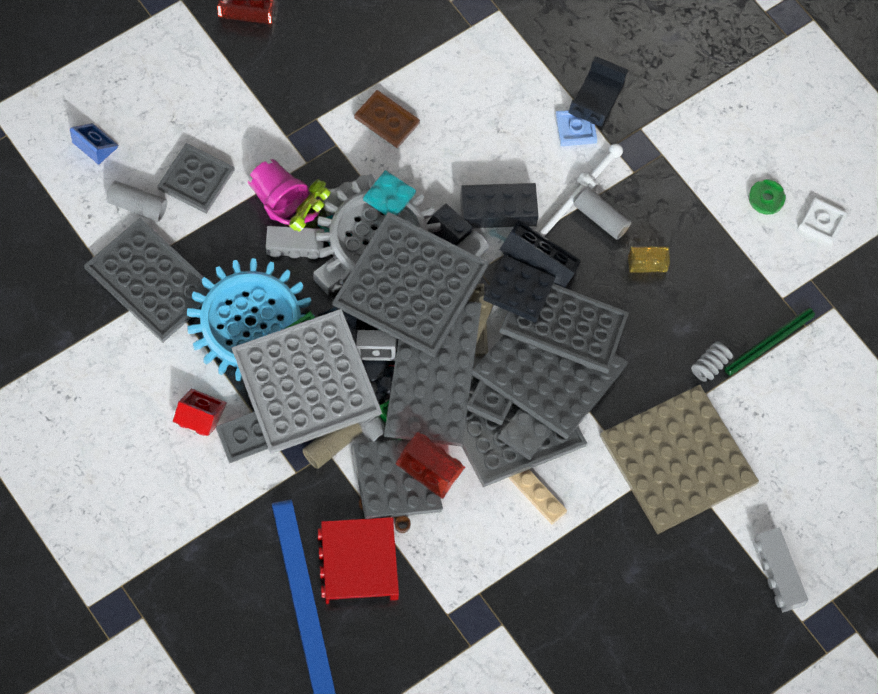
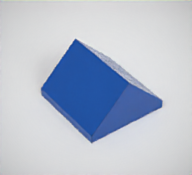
M93 123L70 128L72 143L98 165L119 146Z

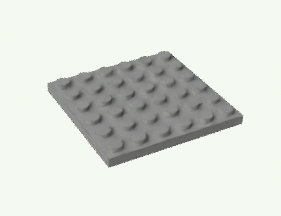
M342 309L232 347L235 360L270 454L382 414Z

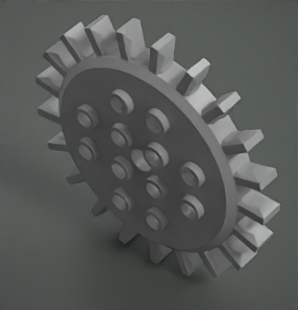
M374 178L369 180V190L375 183ZM356 181L352 182V191L355 195L350 198L340 189L337 191V198L342 202L339 207L328 201L325 203V210L334 215L332 219L321 216L318 218V225L330 228V232L316 233V241L330 242L329 247L319 250V257L334 256L335 260L327 265V271L330 273L338 267H342L345 270L340 277L342 285L358 262V260L353 259V256L357 254L361 257L367 247L362 242L367 241L369 243L377 231L372 230L371 227L379 228L386 216L381 215L380 211L363 201V197L369 190L362 192ZM422 194L418 195L413 201H409L398 215V217L430 233L440 231V223L426 224L425 219L432 217L435 212L434 208L431 207L422 212L418 208L424 200ZM359 218L361 221L356 222L354 219ZM351 233L352 236L347 237L346 234Z

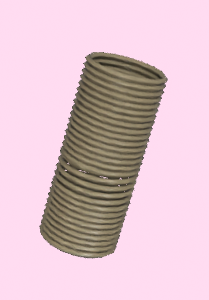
M359 423L320 436L303 449V454L315 468L319 469L334 455L360 436L362 428Z

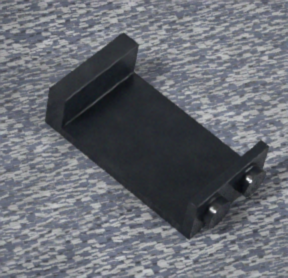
M595 56L583 85L575 100L572 99L568 113L602 127L626 80L628 69Z

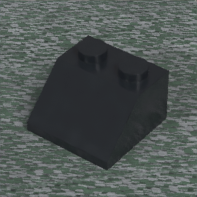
M447 203L437 210L427 222V224L440 223V231L432 232V234L456 246L473 230V227Z

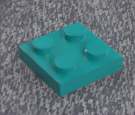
M385 170L365 194L363 201L384 215L390 212L398 216L416 194V190Z

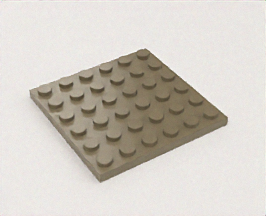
M701 385L600 433V438L657 534L759 483V480Z

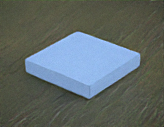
M569 110L556 111L561 146L597 143L595 124L569 114Z

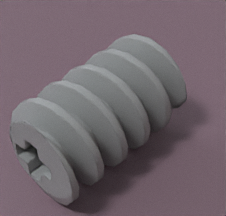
M716 341L697 360L696 364H693L691 367L692 372L701 381L713 380V374L717 375L719 373L718 369L722 370L723 364H727L728 359H732L733 355L723 343Z

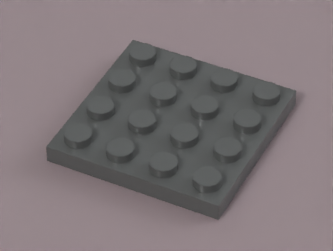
M399 439L352 444L351 449L365 519L442 512L443 506L429 442Z

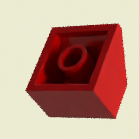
M191 388L178 401L173 422L182 428L194 430L199 435L209 436L215 430V426H217L227 402Z

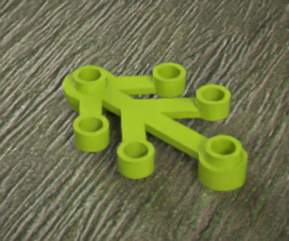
M317 179L309 187L311 194L296 208V215L290 219L289 226L294 231L300 232L306 226L304 221L311 206L316 212L323 208L324 203L320 199L317 200L316 197L319 196L322 200H325L331 193L324 187L326 184L324 181Z

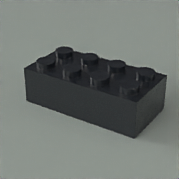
M536 183L461 185V215L473 228L514 227L518 220L529 227L537 226L539 215Z

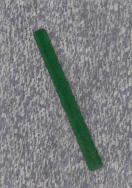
M807 308L726 365L724 368L725 372L729 376L733 375L811 320L815 312L812 308Z

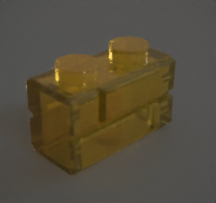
M631 247L629 252L630 272L668 271L670 265L669 247Z

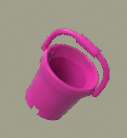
M270 159L273 162L270 164L264 161L252 171L250 176L253 179L251 182L248 180V184L263 203L270 219L289 225L291 220L286 218L292 216L296 208L311 193L303 181L293 177L276 160ZM320 211L307 214L304 222L313 221Z

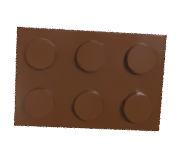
M378 90L354 114V118L397 149L420 124V120Z

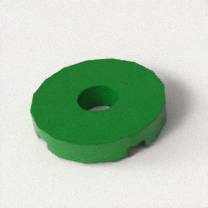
M770 179L756 182L751 187L748 196L752 208L765 215L779 212L786 200L783 187ZM763 194L771 195L772 199H764Z

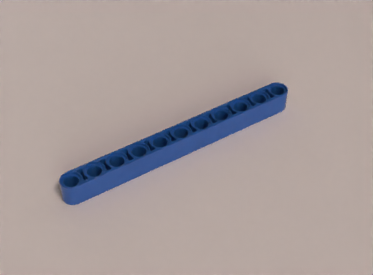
M292 499L272 503L313 694H335Z

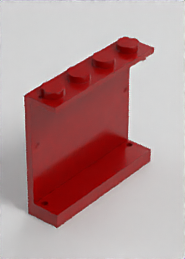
M393 517L321 522V529H318V540H322L323 547H319V560L323 559L324 566L320 567V578L325 580V586H321V596L326 598V604H329V599L390 596V600H398L399 591Z

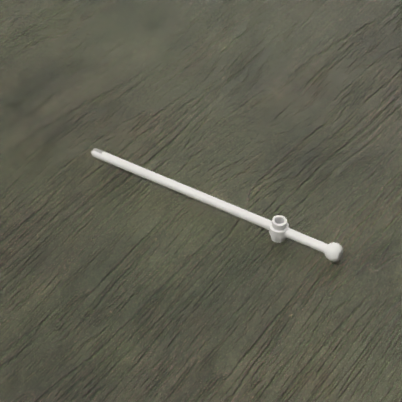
M612 144L609 147V153L591 174L587 175L583 172L579 176L577 182L581 185L538 233L545 237L575 203L577 197L584 189L590 187L594 191L599 183L595 179L614 158L622 155L623 148L619 144Z

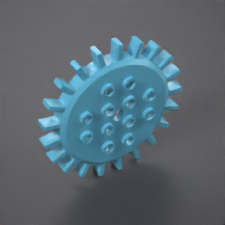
M253 258L250 262V271L241 272L240 264L237 260H233L232 269L234 274L226 276L220 266L216 267V274L220 281L213 284L204 277L202 284L209 290L208 294L204 296L198 292L193 291L192 299L202 303V308L187 309V316L200 318V324L187 326L188 334L202 332L203 335L202 339L193 343V349L199 350L204 346H208L211 351L205 355L203 362L207 365L215 357L221 359L222 363L218 369V374L220 375L226 372L228 365L237 367L235 372L236 381H240L242 376L232 347L285 329L304 316L301 315L300 308L311 305V298L297 301L294 296L303 289L301 282L295 284L290 289L285 285V282L290 277L289 270L282 273L278 279L272 276L274 272L273 262L267 265L265 273L257 272V262ZM244 292L249 293V296L244 297L242 294ZM230 300L232 304L227 305L225 302ZM270 300L275 301V304L270 305L268 302ZM253 308L258 309V312L253 313L251 312V310ZM239 316L241 320L235 321L234 318ZM282 316L284 320L278 321L277 317ZM252 317L256 320V323L253 326H249L245 323V320ZM265 324L267 328L261 329L260 325ZM223 325L224 328L220 330L217 326ZM246 332L250 334L247 338L243 336ZM232 341L233 344L231 346L226 345V342Z

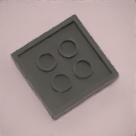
M186 143L157 187L158 190L207 214L235 171V168Z

